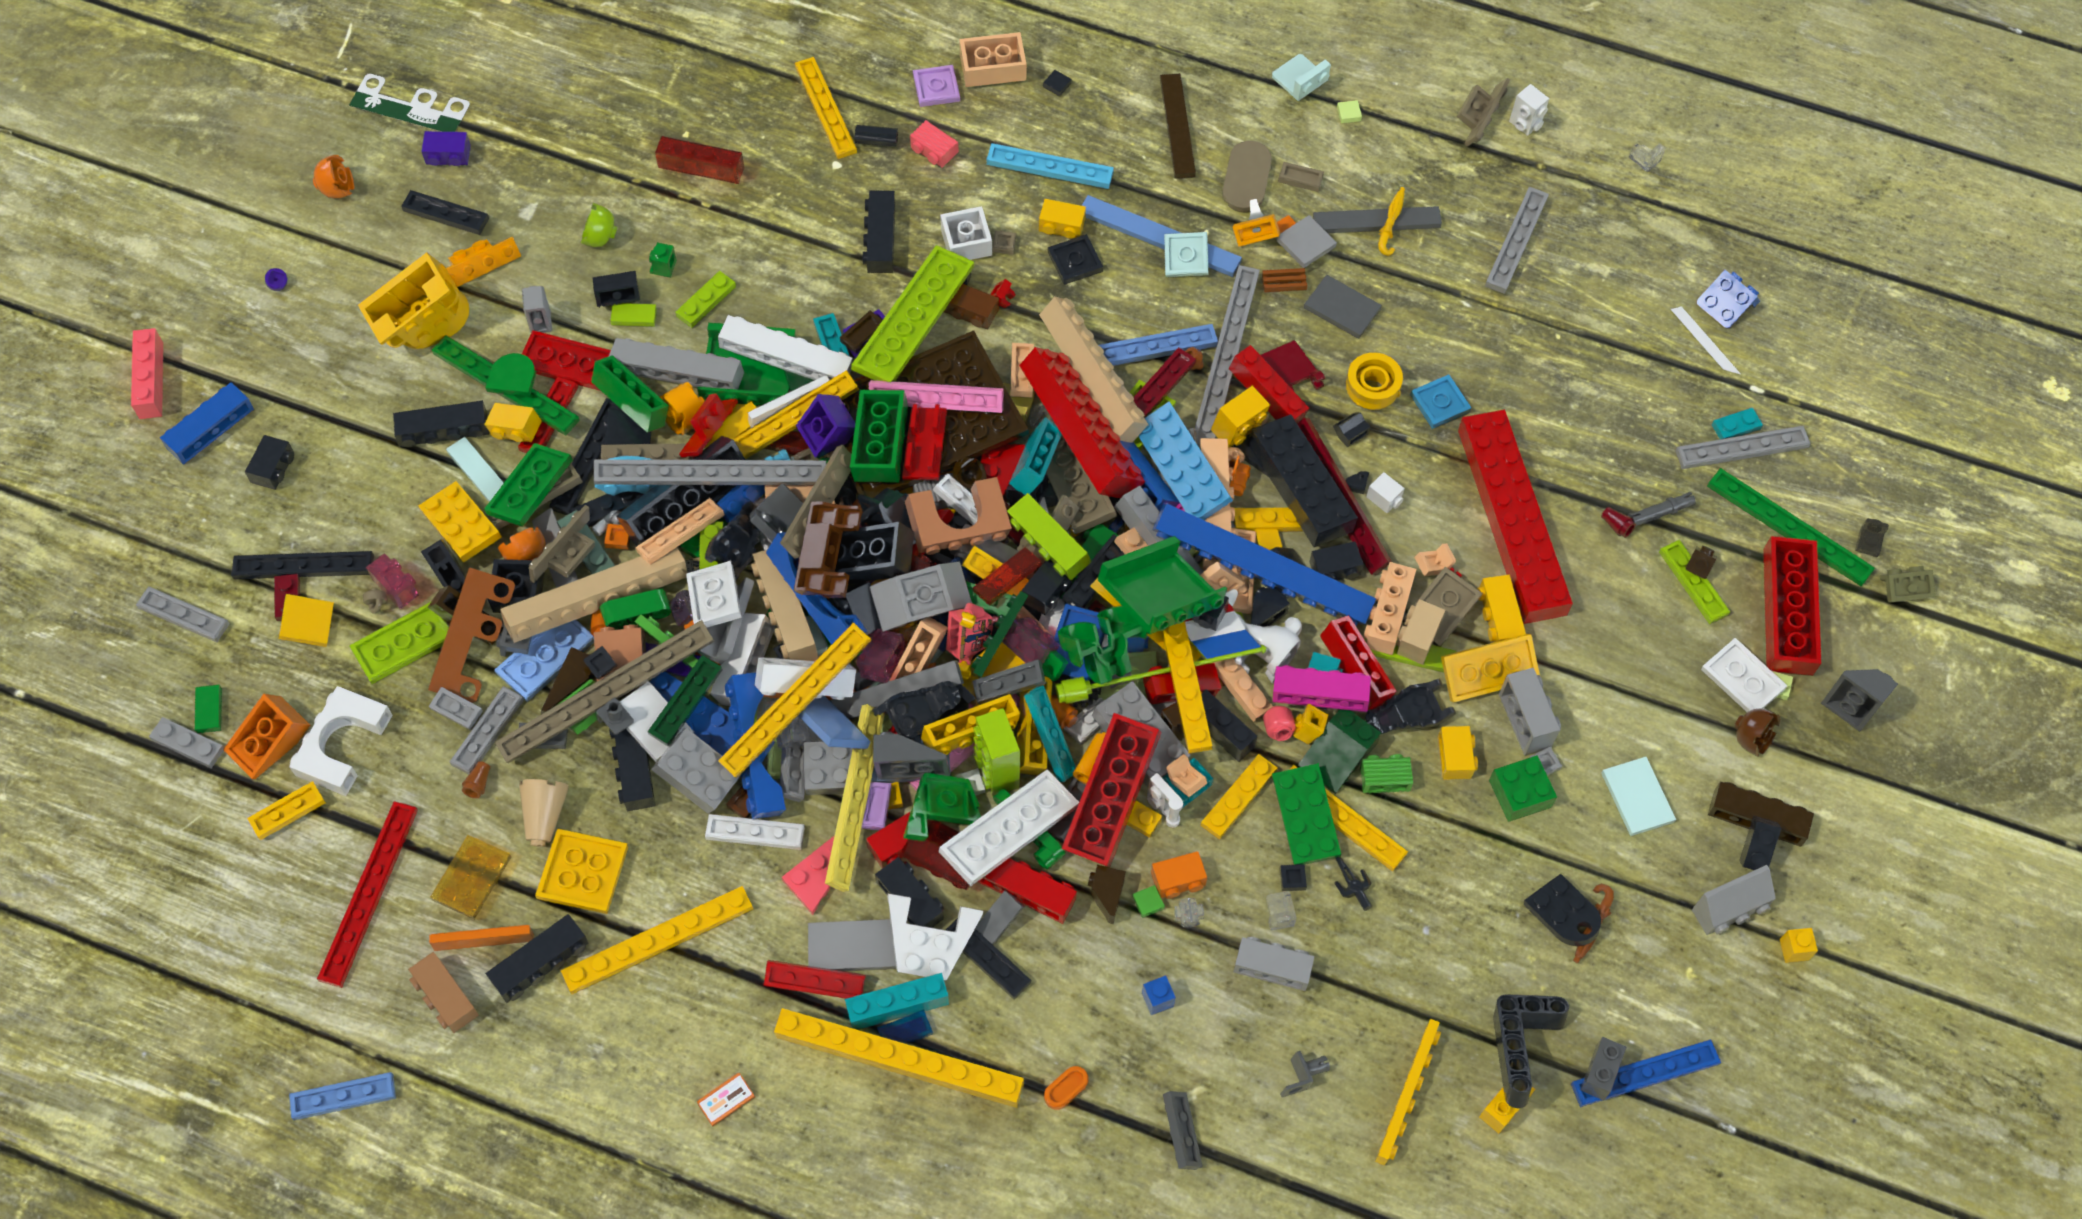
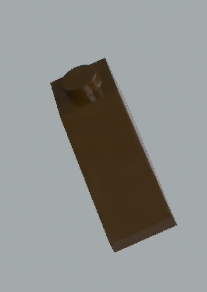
M449 585L443 587L438 591L427 608L451 623L460 593ZM485 621L481 625V631L484 635H493L496 631V625L492 621ZM478 638L489 645L494 644V642Z
M573 647L570 648L541 709V715L580 688L589 678L594 679L595 675L583 661L589 654Z

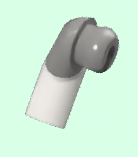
M618 510L611 511L592 527L594 533L597 536L603 534L607 530V524L621 525L616 517L621 512Z

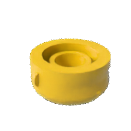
M1362 354L1350 363L1346 379V390L1356 405L1369 410L1384 409L1390 406L1397 397L1401 396L1400 389L1403 373L1398 363L1385 354ZM1365 381H1376L1382 386L1371 387Z

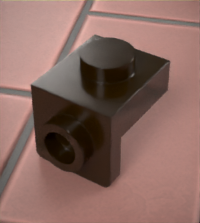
M1703 545L1701 548L1696 546L1686 566V570L1706 579L1717 559V556L1714 555L1715 551Z

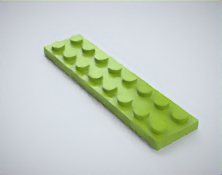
M936 245L851 364V370L875 381L895 382L974 268V261Z

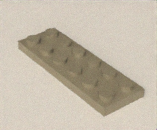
M1061 435L1048 466L1047 475L1058 500H1060L1062 495H1066L1079 507L1070 524L1076 535L1117 517V514L1109 497L1100 495L1063 435Z

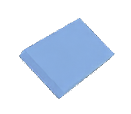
M573 620L532 636L528 654L514 652L495 669V672L528 702L558 675L570 648L573 647L584 652L594 643V636L577 620Z

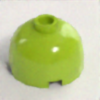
M593 203L580 243L591 247H601L608 242L609 238L614 239L618 227L614 226L613 214L607 208Z

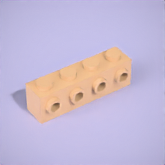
M1390 562L1388 570H1382L1379 583H1383L1382 589L1377 588L1375 601L1378 604L1377 607H1372L1369 619L1373 620L1372 625L1366 626L1363 638L1367 639V645L1371 650L1393 655L1416 573L1415 568Z

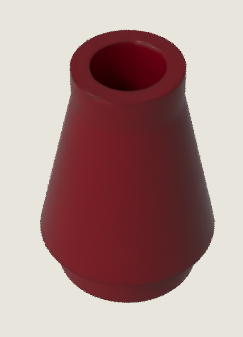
M1607 507L1601 515V518L1608 523L1618 536L1626 538L1636 527L1633 518L1613 510L1611 507Z

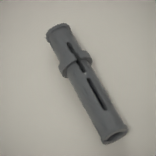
M1691 492L1675 498L1669 497L1662 503L1630 513L1628 516L1633 518V522L1636 523L1637 527L1643 523L1668 514L1674 515L1681 509L1694 506L1696 504L1695 497Z

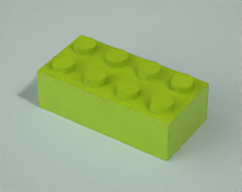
M1004 708L977 716L976 726L973 727L975 735L973 737L975 743L973 747L975 752L974 761L977 768L982 769V782L985 789H990L992 797L1001 789L1007 792L1018 789L1020 784V749Z

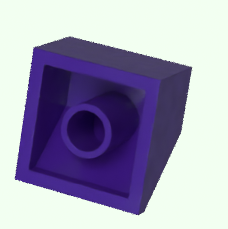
M818 394L796 424V427L814 457L820 458L834 451L836 447L847 444L854 435L856 423L839 396Z

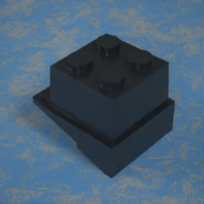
M885 488L874 498L860 494L857 496L863 512L860 524L864 525L867 523V526L900 522L912 530L905 505L908 494Z

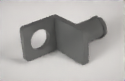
M615 697L596 711L597 721L599 723L603 721L615 735H618L634 723V719Z
M1297 1051L1291 1058V1063L1299 1082L1286 1086L1280 1093L1281 1097L1307 1090L1314 1082L1312 1079L1313 1075L1328 1072L1330 1065L1329 1062L1324 1063V1061L1328 1060L1326 1056L1306 1062L1301 1051Z

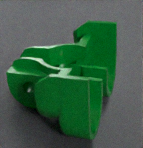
M1122 605L1110 607L1097 615L1101 632L1108 635V646L1101 648L1096 624L1090 622L1073 623L1058 631L1061 648L1068 652L1072 664L1080 668L1085 664L1089 677L1098 684L1111 682L1112 676L1115 674L1122 677L1126 673L1131 672L1132 667L1127 651V638L1137 637L1146 640L1148 636L1145 629Z

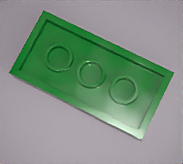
M534 443L484 508L486 514L523 527L573 461L571 455Z
M1319 763L1272 773L1293 865L1309 864L1341 857V850Z

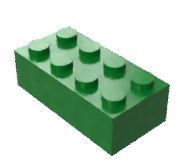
M860 390L850 470L854 482H899L908 413L905 390Z

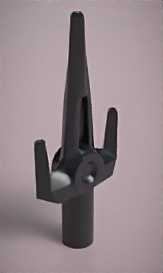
M1341 857L1335 858L1348 884V887L1344 889L1338 881L1334 883L1341 895L1345 898L1356 896L1364 911L1372 908V904L1364 893L1372 884L1365 870L1362 869L1360 871L1364 881H1359ZM1344 869L1347 870L1353 880H1349Z

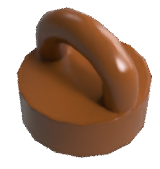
M1195 347L1188 348L1185 352L1196 358V364L1190 370H1201L1204 367L1202 352Z

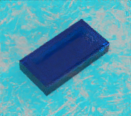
M924 1010L877 1028L880 1037L904 1044H910L933 1035Z

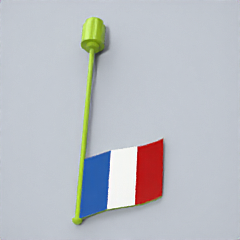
M1229 602L1228 610L1216 631L1201 627L1191 618L1185 620L1190 642L1205 658L1204 660L1195 661V666L1259 652L1264 654L1266 652V647L1259 645L1245 629ZM1170 667L1113 679L1111 682L1103 684H1090L1089 680L1085 681L1083 676L1063 680L1061 684L1055 685L1059 703L1065 702V704L1088 700V694H1092L1091 689L1170 672Z

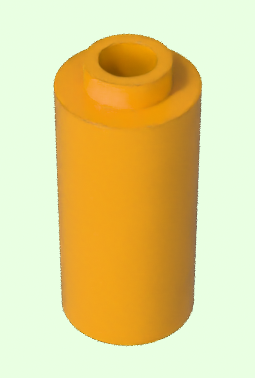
M1105 732L1095 734L1073 772V776L1085 785L1102 745Z

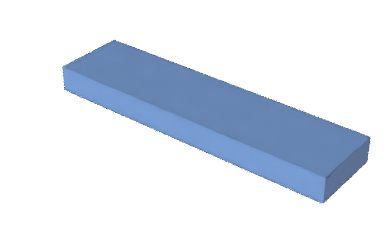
M392 1072L290 1093L291 1118L299 1120L396 1099L394 1075Z

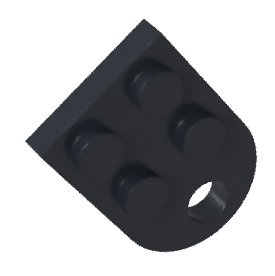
M1561 873L1524 900V906L1557 939L1567 945H1587L1594 941L1600 932L1601 916L1599 911ZM1584 926L1588 927L1591 932L1584 935L1579 933L1577 929Z

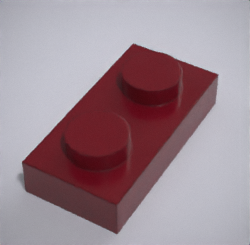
M298 574L274 577L276 621L282 620L286 594L300 596V577Z

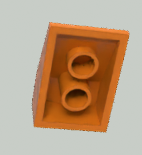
M263 694L223 750L251 779H256L297 745L311 725L282 696Z

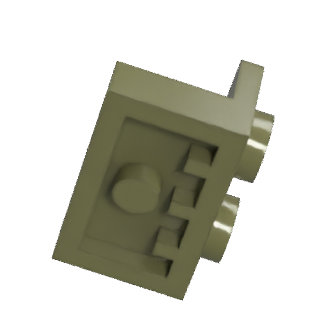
M1923 566L1909 567V572L1903 573L1902 569L1887 570L1886 575H1880V580L1886 581L1888 602L1936 597L1933 570H1924Z

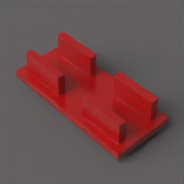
M913 404L911 408L903 479L939 480L947 408H940V404H935V408H918L917 404Z

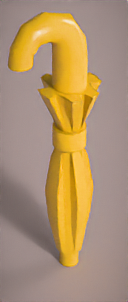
M1400 187V190L1393 198L1389 206L1386 223L1379 230V235L1381 236L1378 248L1386 256L1392 255L1395 251L1392 247L1388 250L1386 244L1388 239L1393 238L1392 227L1402 210L1405 194L1404 187Z

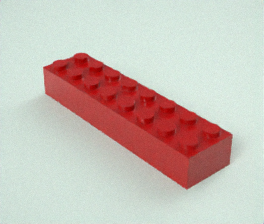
M1034 347L1019 366L1100 495L1121 499L1128 492L1138 486H1142L1145 480L1141 476V470L1134 465L1130 458V453L1120 443V437L1113 432L1109 420L1099 410L1100 406L1092 399L1089 389L1080 380L1079 373L1071 366L1068 356L1062 352L1057 353L1049 349Z

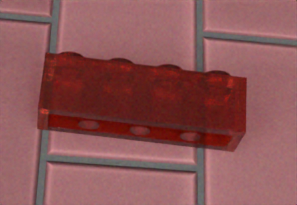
M661 136L655 151L658 168L739 184L745 168L742 152Z

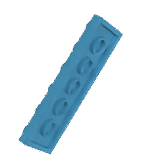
M1170 402L1145 418L1149 425L1141 432L1139 438L1185 512L1206 520L1233 501Z

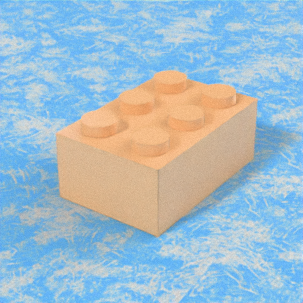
M1020 32L959 39L965 87L1026 80L1027 64Z

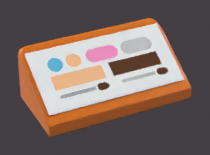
M737 1073L699 1099L697 1104L713 1127L755 1096L742 1075Z

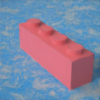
M155 328L134 330L132 342L131 406L139 419L162 417L163 341Z

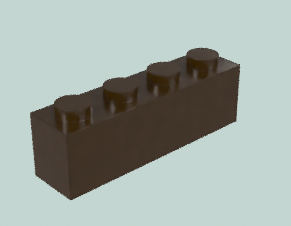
M1721 781L1714 790L1708 811V816L1747 829L1750 828L1753 815L1778 822L1781 827L1778 839L1799 847L1808 839L1814 813L1807 811L1804 807L1792 806L1778 798H1768L1760 795L1757 791L1745 790L1733 783Z

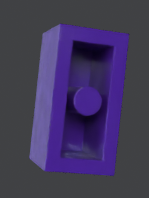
M425 131L421 152L426 165H468L471 144L467 132Z

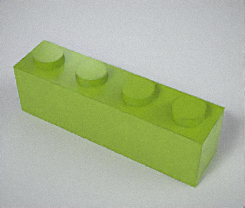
M1028 493L1007 510L1011 518L1009 520L1011 526L1016 531L1021 529L1025 533L1023 536L1031 546L1035 544L1039 548V554L1046 561L1050 559L1055 564L1053 567L1060 576L1065 574L1072 580L1091 563L1088 553Z

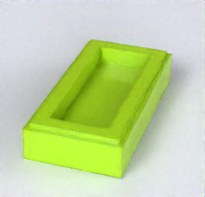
M614 304L611 312V325L655 327L656 304Z

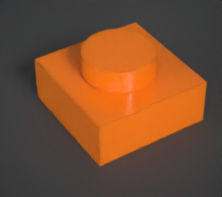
M607 524L605 548L628 550L630 537L623 526Z

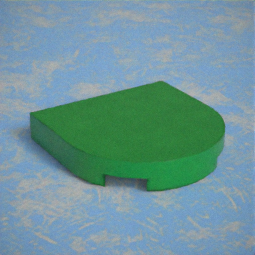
M511 353L500 357L491 367L485 387L486 391L530 396L536 377L533 362L527 356L519 353Z

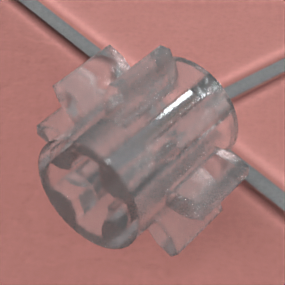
M1195 898L1182 899L1178 902L1179 906L1174 907L1175 922L1181 921L1182 927L1198 926L1200 924L1199 919H1204L1203 904L1197 905Z

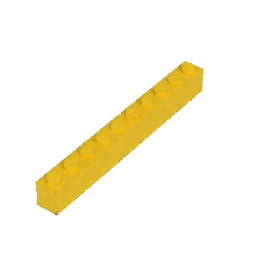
M783 1008L774 1030L776 1037L781 1040L1015 1108L1018 1106L1024 1086V1078Z

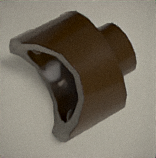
M964 457L956 462L953 468V478L964 488L971 489L975 481L986 479V472L983 464L978 459Z

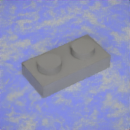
M443 687L440 688L429 705L431 710L470 731L483 712L479 706Z

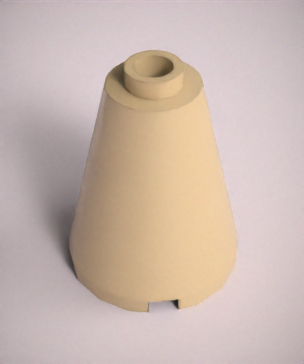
M525 779L523 782L520 781L519 788L525 837L527 841L531 842V846L545 847V843L551 842L568 792L569 785L556 781L554 786L548 780Z

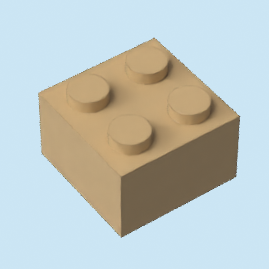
M1420 599L1416 606L1411 605L1405 624L1398 635L1396 646H1399L1397 654L1423 665L1441 625L1445 610Z

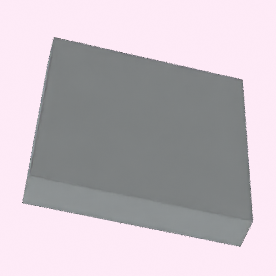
M1310 215L1282 232L1276 238V241L1303 268L1334 249L1337 245V242Z

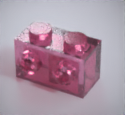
M384 553L366 567L372 580L382 591L387 593V596L400 610L419 596L414 586L416 581L408 572L404 574L401 571L402 567L395 558L390 560Z
M877 629L874 635L870 637L871 641L867 644L864 651L859 654L857 666L859 667L861 678L887 683L905 652L906 646L903 634L891 631L882 632V629Z

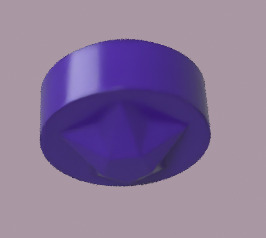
M279 268L270 269L265 275V284L273 291L283 290L287 285V275Z

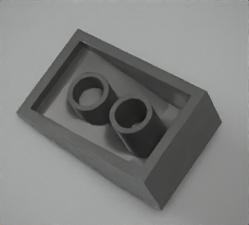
M882 732L880 735H874L873 763L878 780L921 779L924 773L950 776L946 754L892 732Z

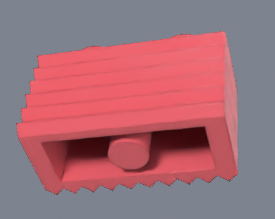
M927 120L910 135L912 150L917 154L921 153L927 157L930 163L933 165L937 164L941 168L959 152L958 141Z

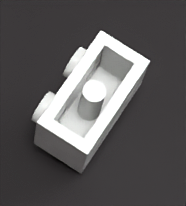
M1530 84L1516 96L1509 122L1527 136L1533 131H1538L1544 123L1543 117L1548 111L1549 98Z

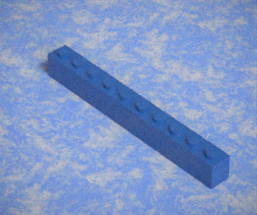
M1167 503L1162 506L1152 529L1157 532L1156 536L1160 539L1165 540L1175 536L1180 541V548L1188 551L1191 548L1199 551L1198 555L1207 560L1217 559L1230 570L1233 567L1241 570L1240 574L1249 579L1256 577L1261 579V584L1274 589L1276 586L1283 589L1282 594L1288 597L1295 598V596L1303 598V603L1315 608L1318 605L1325 608L1323 612L1330 616L1336 617L1338 614L1345 617L1349 615L1356 627L1358 624H1366L1376 598Z

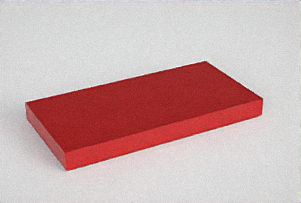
M532 330L522 354L533 362L537 375L556 379L558 376L573 381L579 386L599 390L591 382L594 364L597 360L609 357L611 350Z

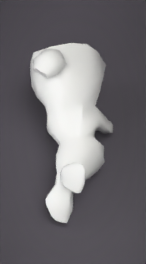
M1236 589L1229 590L1225 594V596L1229 597L1231 606H1233L1238 596ZM1237 614L1243 626L1259 645L1266 647L1264 654L1262 652L1254 654L1268 663L1265 673L1273 684L1276 666L1288 665L1299 649L1301 640L1298 635L1302 630L1301 621L1298 618L1289 617L1285 621V627L1277 625L1261 627L1245 623L1242 617ZM1249 655L1234 658L1236 664L1241 665L1248 674L1250 669L1244 662Z

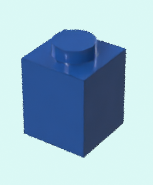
M1166 975L1143 984L1142 996L1151 1015L1174 1007L1176 997Z

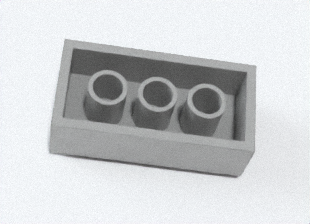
M1133 681L1100 703L1093 711L1092 717L1105 733L1113 713L1157 728L1162 732L1143 781L1147 788H1149L1150 778L1156 773L1162 778L1168 774L1166 768L1174 760L1183 754L1188 759L1191 756Z

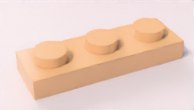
M1012 343L1010 396L1032 398L1033 387L1019 365L1033 350L1034 344Z

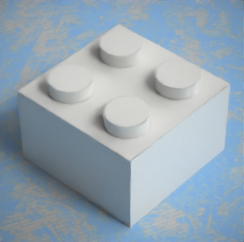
M982 206L940 215L941 232L947 250L969 260L992 256V239Z

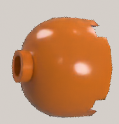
M339 155L328 156L315 166L313 184L316 189L328 198L336 199L352 194L350 189H354V179L349 167H344L341 163L344 159Z
M536 526L535 531L531 527L509 538L511 542L508 545H505L503 542L498 547V550L502 557L507 560H533L535 558L538 559L543 553L546 542L540 528Z

